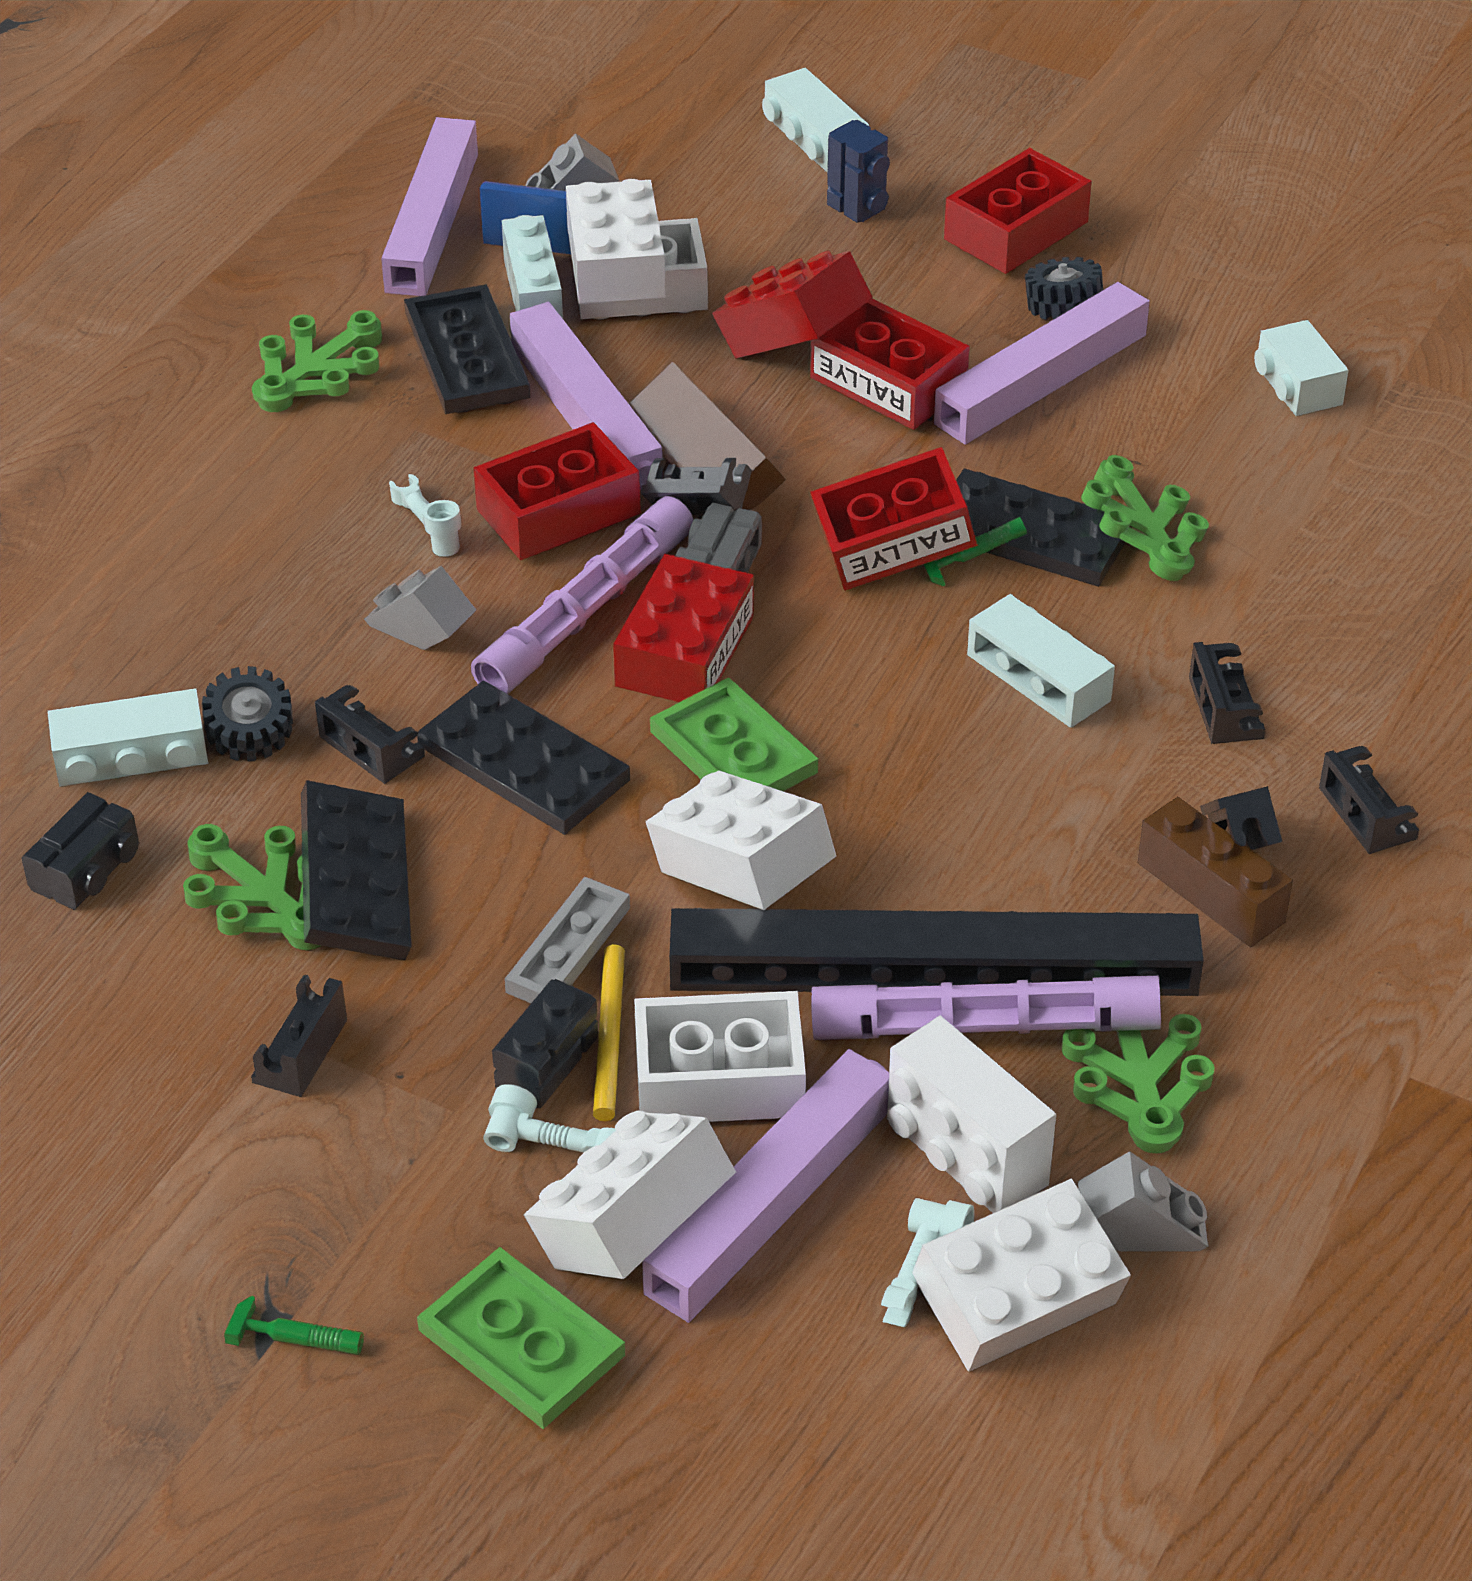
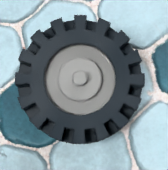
M1062 257V261L1056 262L1054 258L1047 260L1048 264L1042 262L1036 264V268H1030L1028 274H1025L1028 310L1034 316L1040 314L1041 319H1047L1052 316L1054 320L1104 290L1101 266L1099 263L1095 264L1091 259L1084 262L1081 257H1076L1074 260H1070L1069 257Z
M248 666V674L245 675L240 674L239 667L232 668V678L230 679L224 673H221L216 677L217 686L209 683L206 688V696L202 698L204 729L211 745L215 743L216 751L222 755L229 749L230 759L239 761L241 753H247L248 762L256 761V752L261 751L264 758L272 756V745L280 750L285 745L284 737L290 738L292 733L291 724H293L289 689L285 690L284 681L280 677L273 681L272 672L264 669L261 676H257V668L253 666Z

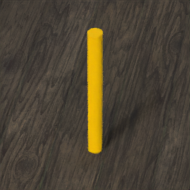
M609 945L604 949L593 1116L599 1121H610L615 1117L625 950L619 945Z

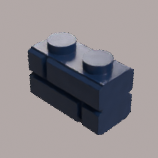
M851 120L829 132L827 205L838 212H844L845 216L856 223L864 222L885 210L888 203L889 195L886 189L890 159L888 157L887 136L877 130H871L870 126L860 120Z

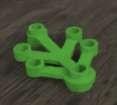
M357 311L351 315L345 331L313 352L312 339L317 334L315 319L305 314L294 316L290 320L289 325L291 338L295 340L296 365L282 374L281 361L287 355L284 338L278 335L263 337L259 341L261 359L265 361V375L254 382L252 394L259 407L268 412L286 410L292 405L295 396L322 394L341 396L346 394L350 389L348 374L370 375L379 370L378 351L373 347H376L382 341L381 321L371 311ZM352 346L358 348L353 352L352 358L335 359ZM309 376H322V379L304 380Z
M1109 456L1107 460L1101 462L1094 480L1087 482L1081 495L1082 501L1091 508L1105 512L1099 524L1100 529L1105 534L1119 538L1148 553L1150 556L1149 567L1156 575L1170 581L1181 580L1185 574L1191 572L1195 564L1194 557L1189 550L1195 542L1203 540L1209 527L1208 521L1199 514L1185 513L1177 528L1179 534L1174 539H1170L1164 529L1176 514L1184 512L1190 499L1189 493L1177 485L1165 486L1159 499V506L1152 512L1132 482L1134 479L1133 464L1122 456ZM1111 496H1121L1127 506L1113 500ZM1129 526H1132V527H1134V528H1136V529L1142 531V532L1145 533L1146 535H1144V534H1142V533H1140V532H1138V531H1136V530L1130 528Z
M204 824L194 829L188 839L190 863L194 867L206 871L221 868L242 886L215 885L213 878L208 875H192L183 884L187 905L197 909L206 908L210 905H219L216 910L217 927L225 935H239L243 932L283 933L288 942L297 949L312 950L321 946L304 943L302 855L297 860L298 878L302 882L299 903L285 892L289 859L296 851L295 832L291 828L275 826L266 831L264 836L265 851L268 855L266 876L229 848L228 836L217 825ZM246 906H267L276 913H248Z
M1189 1014L1174 1016L1169 1022L1167 1038L1149 1059L1140 1030L1116 1031L1124 1057L1122 1059L1096 1045V1037L1091 1029H1066L1062 1041L1063 1055L1073 1062H1083L1089 1065L1075 1073L1074 1096L1083 1103L1095 1104L1128 1122V1132L1136 1146L1148 1153H1163L1170 1150L1179 1141L1183 1133L1184 1122L1180 1114L1199 1092L1206 1091L1211 1087L1214 1064L1209 1058L1202 1055L1188 1056L1181 1065L1180 1081L1162 1100H1160L1156 1085L1186 1051L1198 1046L1202 1028L1200 1021ZM1178 1031H1188L1191 1034H1181ZM1073 1042H1081V1043H1084L1085 1045H1083V1046H1077V1045H1074V1044H1072V1043H1073ZM1198 1071L1203 1073L1204 1075L1197 1076L1191 1074L1190 1072ZM1107 1076L1131 1088L1134 1091L1136 1101L1108 1088ZM1085 1083H1093V1084H1095V1085H1097V1086H1096V1087H1087V1086H1085V1085H1083V1084H1085Z

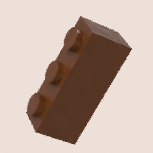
M1176 797L1142 820L1137 863L1247 946L1253 947L1286 923L1293 879L1246 845L1242 847L1237 845L1233 841L1231 834L1180 797Z

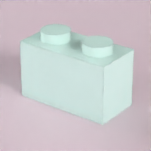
M1308 320L1261 331L1259 348L1254 356L1257 371L1260 375L1265 376L1275 389L1278 398L1287 404L1295 416L1343 405L1349 370Z

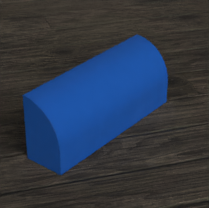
M490 181L482 183L480 186L483 244L503 246L502 220L513 219L522 215H543L552 252L572 255L567 224L566 191Z

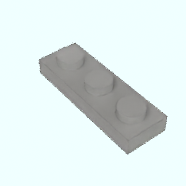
M584 877L506 976V993L532 1003L551 979H557L572 985L629 911L630 894Z

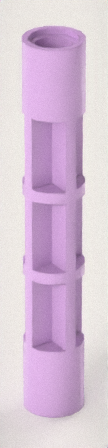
M665 496L659 499L626 528L624 535L601 555H596L587 561L583 571L561 590L551 592L539 609L518 627L514 626L507 630L472 661L471 672L477 684L484 680L509 694L542 665L544 657L566 637L574 635L584 628L586 620L610 599L619 597L632 579L648 565L659 562L664 554H668L689 535L693 517L688 508L674 497Z
M1159 977L1093 978V981L1028 983V980H1017V983L979 985H952V982L941 983V986L877 988V985L812 987L814 1040L879 1038V1035L912 1034L939 1015L961 1033L1019 1031V1034H1028L1030 1030L1095 1029V1031L1157 1030L1161 1028Z

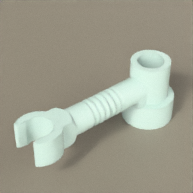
M412 474L408 475L410 484L408 487H398L393 481H390L389 486L393 503L411 509L424 524L425 531L430 534L433 553L438 556H451L457 553L460 549L458 530L461 528L459 506L449 500H438L429 503L422 496L418 478Z
M501 1085L495 1090L488 1110L491 1119L483 1139L489 1147L501 1152L513 1151L519 1138L537 1143L541 1142L542 1144L547 1143V1145L552 1144V1146L557 1145V1147L562 1146V1148L584 1153L588 1149L602 1144L616 1129L608 1127L602 1129L592 1128L587 1131L532 1119L537 1106V1100L534 1095L519 1086Z
M919 1198L914 1200L909 1213L908 1230L915 1232L916 1236L898 1277L893 1279L891 1285L887 1287L881 1305L888 1307L883 1322L901 1327L907 1326L916 1301L918 1284L912 1272L922 1245L973 1223L974 1207L972 1205L949 1200L946 1205Z

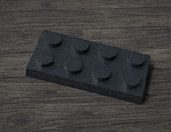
M487 284L404 299L405 314L445 414L467 412L471 409L497 404H509L514 401L531 398L529 381Z
M965 468L956 479L968 509L975 537L1018 517L1021 518L1026 528L1027 534L1004 545L1001 544V546L986 553L1099 587L1126 543L1119 538L1105 534L1100 529L1099 524L1105 513L1104 511L1091 508L1084 503Z
M484 680L418 731V743L424 747V750L563 835L567 834L630 781L629 765Z
M306 780L301 792L304 943L405 961L412 944L404 799Z

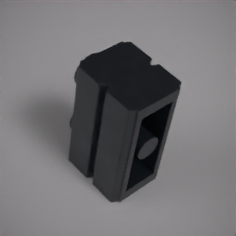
M87 792L21 857L27 885L31 891L48 899L53 897L57 903L73 910L89 895L95 896L100 893L110 873L121 862L128 863L131 861L138 850L139 839L134 815L124 807L114 803L109 805L105 799Z
M551 979L492 1050L493 1067L496 1068L494 1071L495 1088L497 1089L501 1085H515L524 1088L536 1098V1109H541L580 1061L582 1053L587 1052L598 1038V1021L595 1019L598 1016L597 999L591 994L560 980Z

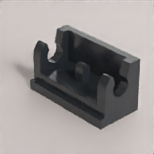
M727 457L724 459L721 467H678L676 464L668 465L664 473V479H662L666 459L656 458L651 464L646 484L642 485L640 492L652 505L665 496L674 497L688 508L691 515H704L711 503L731 506L734 511H737L738 508L742 509L752 469L747 464H738V467H735L736 458Z
M1193 642L1189 680L1211 744L1264 739L1266 729L1259 719L1263 711L1259 704L1253 702L1244 677L1242 663H1218L1224 657H1237L1242 654L1239 646L1234 643L1204 645L1203 642Z
M353 685L343 686L326 698L321 697L316 700L315 708L319 737L382 783L386 784L425 757L424 747L418 742L415 744L411 742L419 734L412 727L403 728L398 732L368 712L365 709V705L359 700L346 707L344 705L345 702L354 698L359 693V690Z
M1357 746L1337 753L1334 750L1326 752L1319 789L1368 854L1418 839L1419 828L1415 823L1408 821L1418 816V812L1414 807L1410 805L1397 807L1373 776V769L1369 764L1353 766L1355 762L1366 760L1372 756L1367 747Z
M1268 786L1219 798L1200 806L1202 814L1208 815V818L1225 831L1229 827L1233 841L1241 847L1247 845L1251 850L1283 842Z
M308 975L302 976L296 986L297 1002L271 1045L267 1048L265 1044H261L253 1055L255 1071L251 1075L252 1083L302 1097L347 1022L342 981L328 978L323 988V996H320L311 989L310 977Z

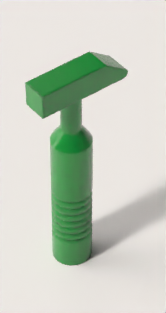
M1018 517L991 531L976 536L977 546L925 563L923 566L932 583L945 586L946 583L939 570L940 568L955 561L964 563L1001 546V544L1004 545L1009 541L1015 540L1027 534L1026 528L1021 518Z
M250 1296L237 1304L224 1333L225 1344L239 1346L245 1331L249 1330L266 1333L274 1341L311 1346L331 1351L335 1350L354 1355H360L364 1343V1333L360 1331L338 1329L318 1324L314 1325L313 1323L277 1318L270 1322L251 1319L256 1309L254 1296Z

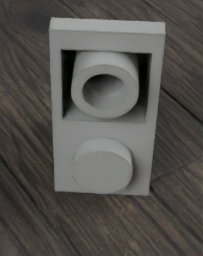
M575 133L566 144H562L556 149L552 159L538 173H534L528 179L525 186L566 191V186L579 185L584 182H618L619 178L611 158Z
M439 566L425 575L419 569L404 579L398 586L396 583L388 586L373 599L377 607L364 620L372 628L425 650L449 638L476 611V608L445 569Z
M1129 1151L1078 1181L1080 1193L1116 1250L1201 1251L1208 1247L1205 1224L1207 1211L1203 1201L1194 1192L1187 1191L1165 1176L1159 1168L1149 1165Z

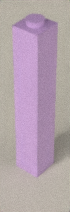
M436 117L381 258L385 293L413 296L427 295L478 156L476 121Z
M1116 282L937 388L935 393L934 425L963 444H968L1146 336L1149 300L1123 284Z
M550 302L510 313L511 342L517 356L572 429L594 422L639 470L641 490L642 485L646 484L652 462L656 458H662V446Z
M848 1049L734 1166L736 1173L643 1260L644 1295L690 1323L887 1115L889 1072L878 1062L867 1060Z

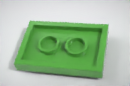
M729 677L650 717V732L700 779L719 770L780 791H785L818 773V758Z
M501 1247L496 1249L417 1316L418 1330L542 1429L547 1427L625 1357V1342Z

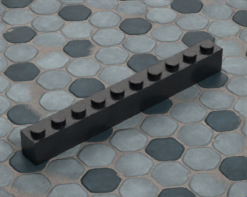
M671 908L670 991L812 992V987L877 985V988L941 986V983L952 982V985L1010 984L1017 983V980H1028V983L1093 981V978L1158 976L1160 996H1199L1204 962L1198 914Z

